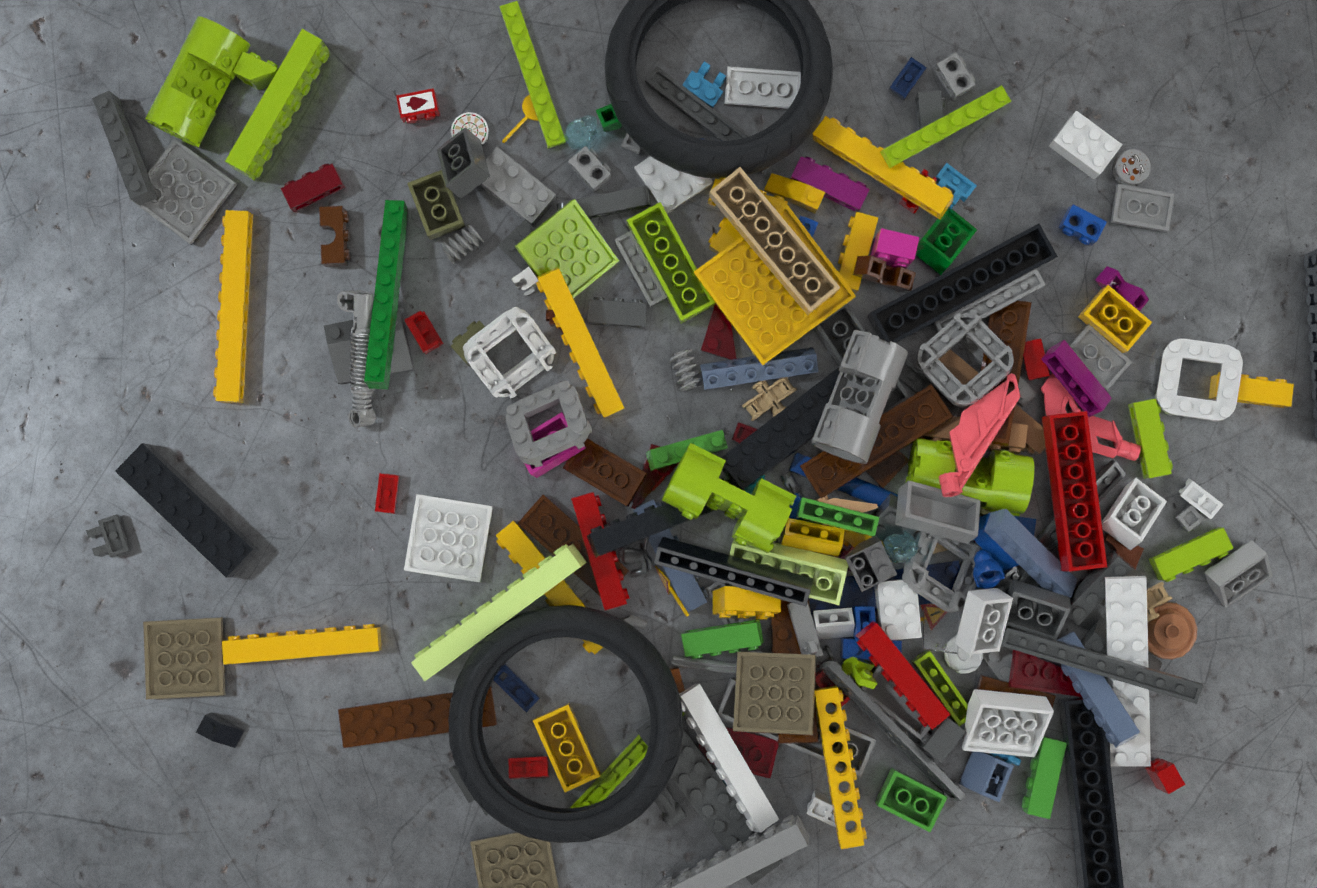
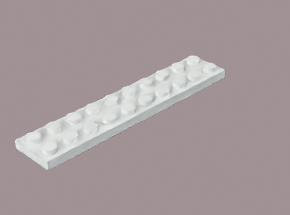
M1146 576L1105 577L1107 656L1148 667ZM1108 678V684L1140 731L1136 738L1117 748L1109 743L1111 766H1151L1149 690Z

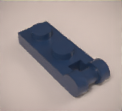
M506 663L493 680L526 713L540 699ZM503 672L508 675L504 681L500 678Z

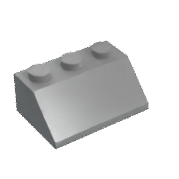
M1252 540L1242 545L1231 555H1227L1222 561L1211 566L1205 572L1207 583L1225 608L1273 576L1268 554Z

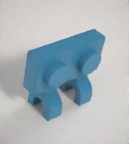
M704 61L697 73L691 71L682 86L708 106L714 108L723 94L720 87L725 82L726 75L719 72L713 84L704 79L710 70V65Z
M948 163L944 165L936 176L937 185L941 188L946 187L950 189L954 195L953 202L948 208L950 210L959 199L965 202L977 186Z

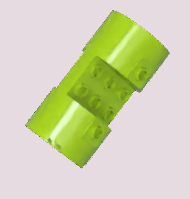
M197 16L145 120L159 130L199 148L216 115L215 110L230 81L234 80L236 76L233 70L242 52L247 53L251 45L224 26L207 18Z
M918 438L913 442L909 455L910 461L908 462L906 482L912 481L941 489L939 476L945 473L957 472L951 442ZM992 450L988 458H981L962 488L960 495L980 500V507L991 512L1007 509L1013 516H1020V514L1026 511L1032 493L1034 481L1033 457L1014 454L1006 450Z
M690 443L672 476L662 501L678 508L682 512V516L691 520L699 517L706 503L707 507L717 511L720 509L725 512L724 515L728 518L738 519L732 533L736 543L742 546L752 545L769 553L774 546L772 544L773 541L779 538L792 511L790 505L793 506L796 495L762 478L757 482L752 493L749 494L719 479L726 460Z

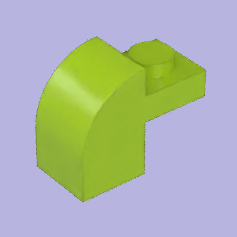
M850 657L841 665V670L846 675L851 676L859 688L864 686L874 689L877 685L871 672L874 666L871 662Z

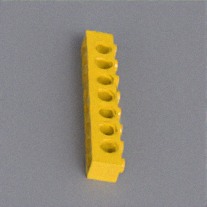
M837 686L815 689V702L838 843L841 849L864 846V839H867L865 827H861L860 820L863 819V812L861 807L858 808L857 800H860L859 789L855 788L854 780H857L855 768H851L850 761L854 759L852 749H848L847 741H850L849 730L845 729L844 721H847L845 709H841L840 702L844 701L842 690H838ZM832 702L835 704V710L828 713L825 707L828 703ZM832 722H837L839 725L836 732L829 731V725ZM835 742L842 743V748L838 752L832 750V745ZM844 762V770L837 771L835 769L836 764ZM841 782H848L849 786L846 790H839ZM845 801L852 802V807L849 810L842 809V804ZM848 821L855 822V827L852 830L845 828Z

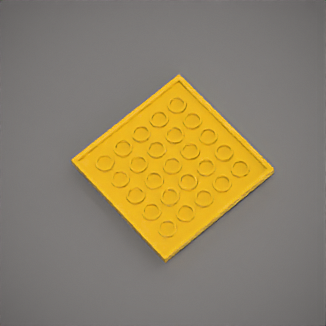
M787 204L777 210V212L840 286V289L809 315L804 312L743 237H740L693 272L762 366L856 297Z

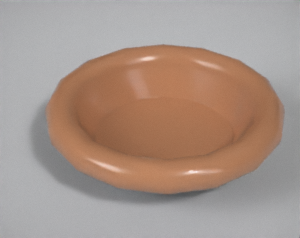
M1166 602L1153 608L1160 616L1147 623L1148 650L1151 654L1161 659L1172 660L1183 657L1192 649L1197 640L1198 628L1195 618L1187 608L1177 603Z

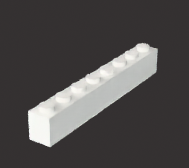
M694 684L679 694L682 712L687 716L686 721L689 727L697 733L696 738L701 746L704 745L707 750L706 756L711 763L714 762L717 767V775L721 780L724 779L727 785V792L731 797L734 796L737 802L736 807L741 814L745 815L747 819L746 824L749 829L761 833L777 822L779 818L700 684Z

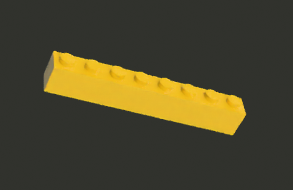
M827 116L823 118L813 132V140L939 220L943 217L954 199L950 189L946 187L941 188L936 185L935 180L930 177L925 178L920 175L916 168H909L904 165V162L889 168L880 153L884 148L875 147L868 138L859 137L853 129L841 126V123L833 117L831 119Z
M557 267L537 276L539 281L536 282L540 293L544 292L547 297L544 302L548 310H553L555 317L552 319L556 327H561L564 333L560 336L565 346L569 344L572 350L569 352L573 363L577 362L580 367L577 372L581 380L585 379L588 384L585 389L589 397H594L596 401L593 406L597 414H602L603 418L624 409L560 269Z
M513 520L496 534L498 538L496 542L502 549L506 548L510 552L508 556L514 564H520L523 568L520 570L523 575L534 567L540 568L538 564L546 557L516 521ZM562 580L545 593L547 597L545 601L549 606L576 605L586 607L565 580ZM583 640L582 646L588 653L593 652L595 655L603 648L598 644Z
M364 624L363 628L356 629L355 625L344 626V630L337 631L336 627L324 628L325 632H317V629H307L302 634H298V630L286 631V635H278V632L266 633L267 637H259V634H249L245 639H240V635L228 636V640L222 641L223 665L382 650L380 627H375V624Z

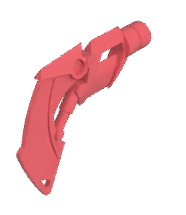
M1051 373L1041 387V391L1044 393L1046 416L1067 413L1065 409L1067 402L1072 409V413L1081 412L1074 398L1056 376ZM1096 416L1088 417L1092 452L1110 458L1119 456L1131 461L1137 460L1140 455L1141 446L1123 440L1114 420L1111 422ZM1096 436L1112 441L1114 447L1111 448L1099 444Z

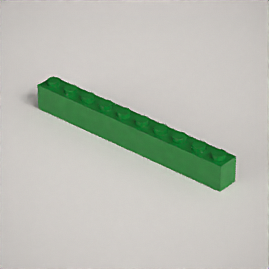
M385 200L364 382L369 389H389L409 211L403 200Z

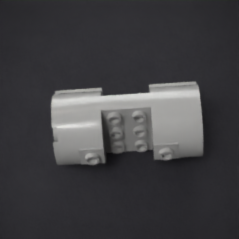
M854 330L841 362L840 373L829 402L824 407L811 444L834 456L856 463L867 464L881 427L879 424L890 391H894L908 355L907 350L892 341L889 343L879 339V336L872 335L869 332Z

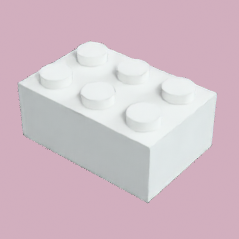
M1075 111L1050 143L1049 147L1092 179H1096L1123 144L1078 111Z
M1135 478L1124 487L1102 521V529L1131 550L1143 541L1167 501L1139 479Z
M902 579L886 580L875 585L878 625L889 639L922 638L918 593L913 591Z
M998 588L968 591L955 644L970 655L1000 651L1013 598Z

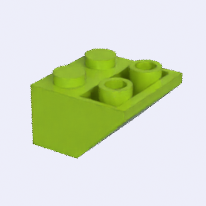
M243 51L233 73L242 83L257 90L268 88L279 68H277V64L270 60L265 62L261 60L259 55L253 52L248 54Z

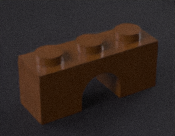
M343 206L319 207L320 226L323 229H332L336 234L332 243L321 245V264L325 267L348 266V260L351 259L350 249H347L350 233L349 230H346V223H349V213Z
M870 255L857 256L853 275L895 291H912L916 272L903 267L888 266L886 261Z

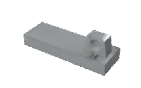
M808 602L806 607L795 603L788 604L787 608L801 654L816 655V658L822 657L823 652Z

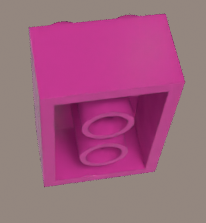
M881 228L873 239L870 255L886 261L888 266L906 269L915 259L919 237Z
M559 413L533 429L531 434L534 442L568 427L564 413ZM575 445L542 460L543 466L540 467L524 464L530 475L538 478L586 448L583 446L578 449Z

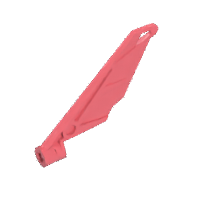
M1015 374L1007 375L1006 381L961 412L959 425L949 432L957 472L945 473L939 476L943 497H953L962 493V488L1020 399ZM1010 381L1013 382L1015 389L1007 395Z

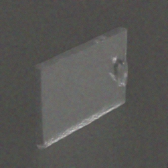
M924 604L923 650L958 654V646L955 644L958 634V612L949 613L935 604Z

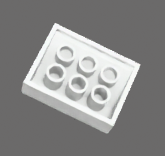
M974 689L967 708L962 750L1035 757L1054 710L1047 697Z

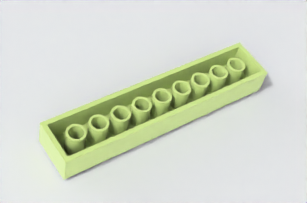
M565 544L554 552L556 556L552 557L550 555L538 564L540 568L534 567L522 575L524 577L523 580L519 578L507 586V592L504 589L491 598L492 603L490 601L484 603L476 609L477 614L473 612L461 620V626L459 623L445 632L446 637L443 634L429 644L431 648L427 646L415 654L414 657L416 659L411 663L424 681L428 680L587 563L575 545L568 546Z

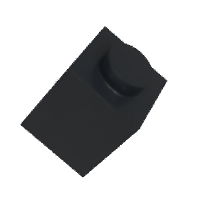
M208 713L203 717L196 733L213 742L236 748L245 730L213 713Z

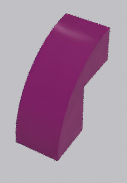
M1106 266L1095 279L1101 288L1109 285L1138 311H1141L1149 301L1142 288L1125 282L1116 269Z

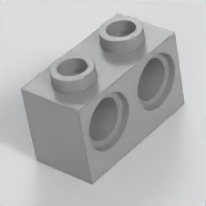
M957 53L938 62L934 67L935 73L952 101L971 91L976 85L973 74L967 71L964 59L958 56ZM947 65H953L955 67V71H950L947 68ZM957 81H963L965 83V87L958 86Z
M584 146L568 162L570 167L595 193L611 179V169L605 162L601 164L597 159L599 156L592 148L589 150ZM587 157L590 159V162L587 165H582L580 160ZM599 171L603 176L600 179H595L592 176L593 173Z

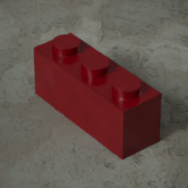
M327 163L321 165L319 170L313 173L307 172L303 174L302 178L297 181H288L280 189L290 209L293 212H297L346 187L336 167L333 164L329 165Z

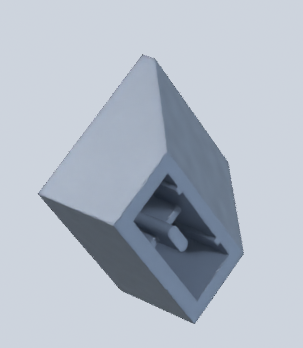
M971 751L959 784L1000 802L1014 765L985 752Z

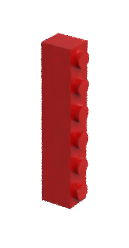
M594 492L571 498L604 610L627 604L626 600L630 598L627 588H623L621 581L624 580L621 569L617 570L615 562H619L616 551L595 558L586 537L591 533V529L601 526L603 529L605 528L604 525H607L605 514H600L599 507L602 506L599 495L595 496Z
M872 621L855 635L858 639L857 645L862 651L867 650L871 655L868 657L875 666L879 665L883 670L881 672L882 676L888 682L891 680L894 683V691L900 697L904 696L907 702L905 704L912 712L916 711L919 717L917 719L924 727L928 726L933 730L951 715L875 621Z

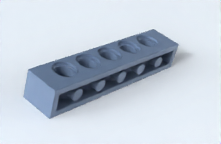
M810 347L781 352L763 366L755 356L700 364L702 383L704 390L815 373L818 372L817 354L814 348Z

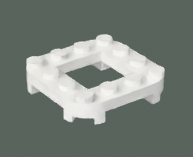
M513 307L504 312L472 336L463 346L466 361L496 398L510 397L511 399L517 396L515 393L517 389L542 370L546 369L548 372L553 367L551 364L554 360V354H556L554 347L547 340L533 318L519 307ZM517 330L533 353L504 375H501L486 355V352Z
M1191 339L1171 341L1161 356L1162 360L1155 399L1160 405L1161 410L1171 416H1183L1209 420L1211 422H1219L1228 418L1234 412L1237 405L1243 367L1240 351L1226 344ZM1182 359L1221 364L1216 401L1177 395Z

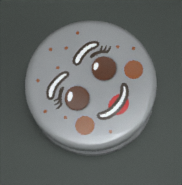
M1137 149L1124 151L1115 159L1112 166L1115 180L1119 184L1127 186L1139 185L1149 176L1151 171V163L1148 156Z

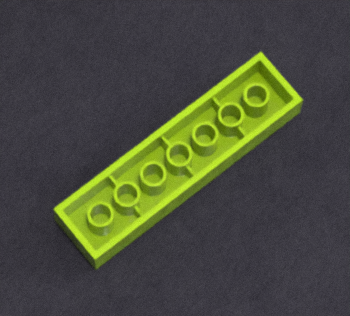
M301 29L225 160L237 172L254 181L256 177L258 178L262 174L264 163L271 158L275 144L277 145L281 141L282 132L285 128L289 127L293 113L299 110L301 106L300 101L303 96L309 93L310 84L313 79L315 80L318 77L322 63H325L329 58V49L322 39Z

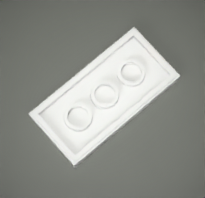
M727 66L724 105L787 110L799 91L801 72Z

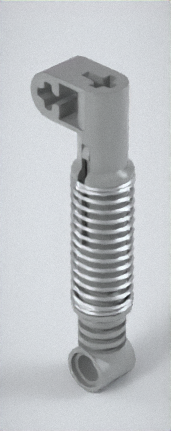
M362 290L341 291L337 296L339 308L353 313V327L350 332V338L352 339L350 341L352 343L350 345V351L352 352L350 354L352 356L350 358L352 360L350 362V368L352 369L350 371L352 373L350 375V392L353 394L352 400L354 402L352 405L354 407L350 410L348 419L352 427L358 428L373 425L376 419L375 412L371 407V397L375 389H369L364 382L373 309V293Z

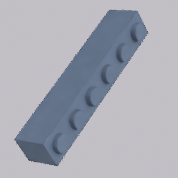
M651 500L633 511L639 515L644 513L643 509L654 505L657 508L661 505L659 501L655 503L654 500ZM673 527L649 537L648 540L655 553L662 537L679 541L677 535L673 537L670 532ZM663 566L687 612L707 603L706 598L709 596L704 586L699 587L697 581L700 579L698 576Z
M1007 509L991 512L984 531L1041 587L1072 598L1077 578L1071 572L1061 571L1060 561Z
M1074 631L1057 640L1084 648ZM1061 664L1064 674L1072 680L1073 688L1083 697L1084 705L1088 710L1091 709L1097 725L1106 732L1105 736L1110 744L1117 748L1136 738L1140 733L1139 729L1104 676Z

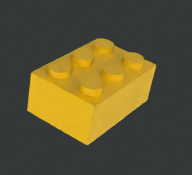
M1109 285L1103 287L1078 316L1079 319L1086 325L1092 326L1121 353L1129 351L1152 323Z
M724 586L713 591V615H719V618L737 616V619L756 617V619L767 620V618H773L775 614L781 612V599L733 586Z

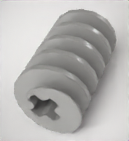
M467 224L468 231L463 228L460 229L461 236L457 233L454 234L456 240L449 237V245L442 242V250L453 265L455 264L454 257L461 260L460 253L466 256V248L473 251L472 244L479 247L478 240L483 241L470 224Z
M692 349L672 354L674 356L670 359L671 362L676 363L673 369L679 370L675 373V377H681L677 383L684 384L680 391H688L702 386L697 384L702 379L695 378L699 371L693 370L697 363L690 362L695 357L688 356Z

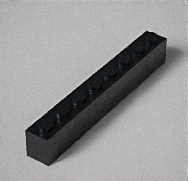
M728 479V480L725 481V482H727V483L733 485V483L730 481V479ZM662 501V506L657 508L654 505L643 509L644 513L639 515L637 512L631 513L626 516L627 519L620 522L619 519L609 522V526L602 529L601 526L593 528L586 537L595 558L688 522L691 519L682 516V512L678 508ZM706 503L699 517L715 510L707 507Z
M662 537L654 562L657 565L805 607L814 580L813 578L667 537Z

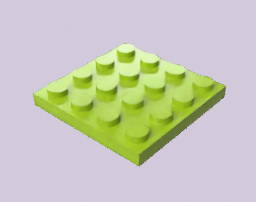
M572 199L515 245V248L536 276H540L558 267L573 299L619 262L616 255L575 199Z

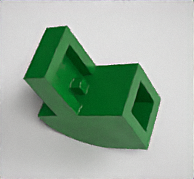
M612 104L596 110V115L604 132L621 128L622 124L617 119Z

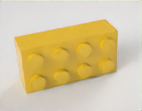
M570 702L533 719V723L564 793L601 776L600 769Z

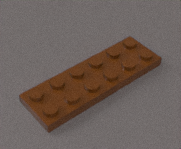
M543 494L518 524L554 556H556L554 552L565 544L568 546L574 544L587 563L573 573L600 596L579 525ZM615 562L617 570L621 569L624 578L629 570L620 562Z

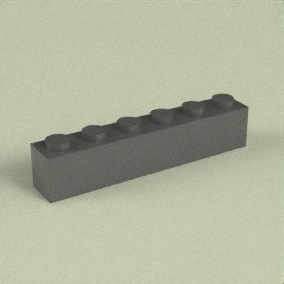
M110 91L92 98L130 199L140 206L156 199V193L119 98Z

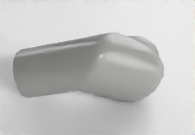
M634 615L621 619L633 627L635 626L643 630L647 624L646 620Z

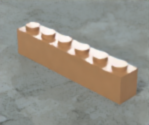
M953 416V418L921 438L934 441H950L949 432L959 425L960 417ZM1012 423L1009 446L990 444L989 450L1001 451V449H1005L1014 454L1025 452L1028 425Z

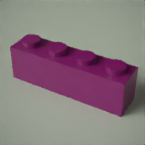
M805 156V158L800 157L790 179L824 191L823 197L854 212H859L870 190L866 188V184L860 181L854 182L844 173L837 174L827 165L823 164L821 166L816 164L815 160L808 156Z
M1065 340L1051 346L1042 357V361L1083 411H1087L1088 417L1105 409L1112 397Z

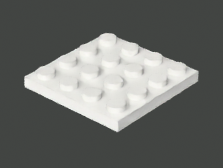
M416 494L404 570L481 582L493 506Z

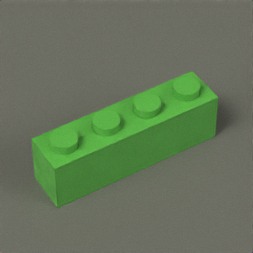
M723 430L645 452L650 470L680 463L690 443L710 453L727 449L728 446Z
M804 497L800 498L796 513L798 518L875 537L880 518Z
M760 619L686 630L681 634L685 657L691 656L692 659L701 658L703 654L710 653V656L722 654L721 651L729 650V653L739 652L741 648L755 650L764 642Z
M1046 736L1043 737L1036 756L1032 758L1030 763L1031 776L1027 778V794L1022 799V808L1025 813L1050 819L1067 745L1066 742Z

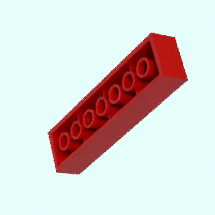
M1087 411L1042 417L1061 571L1071 572L1107 567Z

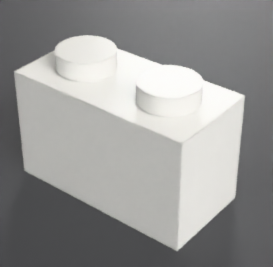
M852 608L813 611L812 619L818 639L853 637L855 623Z

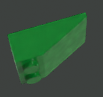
M947 209L940 220L937 219L918 242L916 256L942 275L977 229L954 210Z

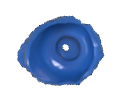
M979 550L975 553L973 577L976 586L983 589L994 588L999 584L1000 579L1005 578L1003 568L997 561L992 559L988 551Z

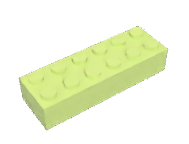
M733 539L730 550L731 556L813 578L809 598L836 605L840 604L849 566L845 559L784 546L776 542L772 543L774 544L772 550L766 553L752 545L742 546Z

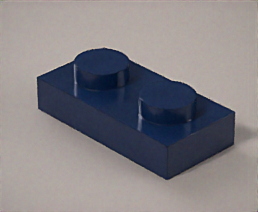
M911 57L889 87V90L904 100L927 67Z

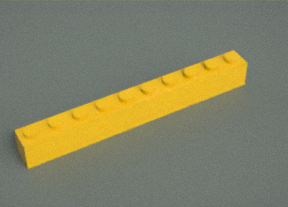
M225 210V216L222 218V225L225 229L221 237V244L224 248L220 256V263L223 267L219 275V282L222 286L218 294V301L221 305L217 313V320L220 324L216 332V339L219 343L215 351V358L218 362L214 370V377L217 381L213 389V396L217 402L243 403L253 214L249 211Z

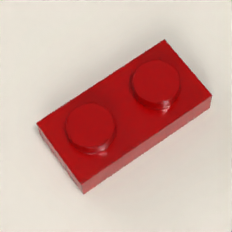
M379 473L375 512L395 514L399 475Z

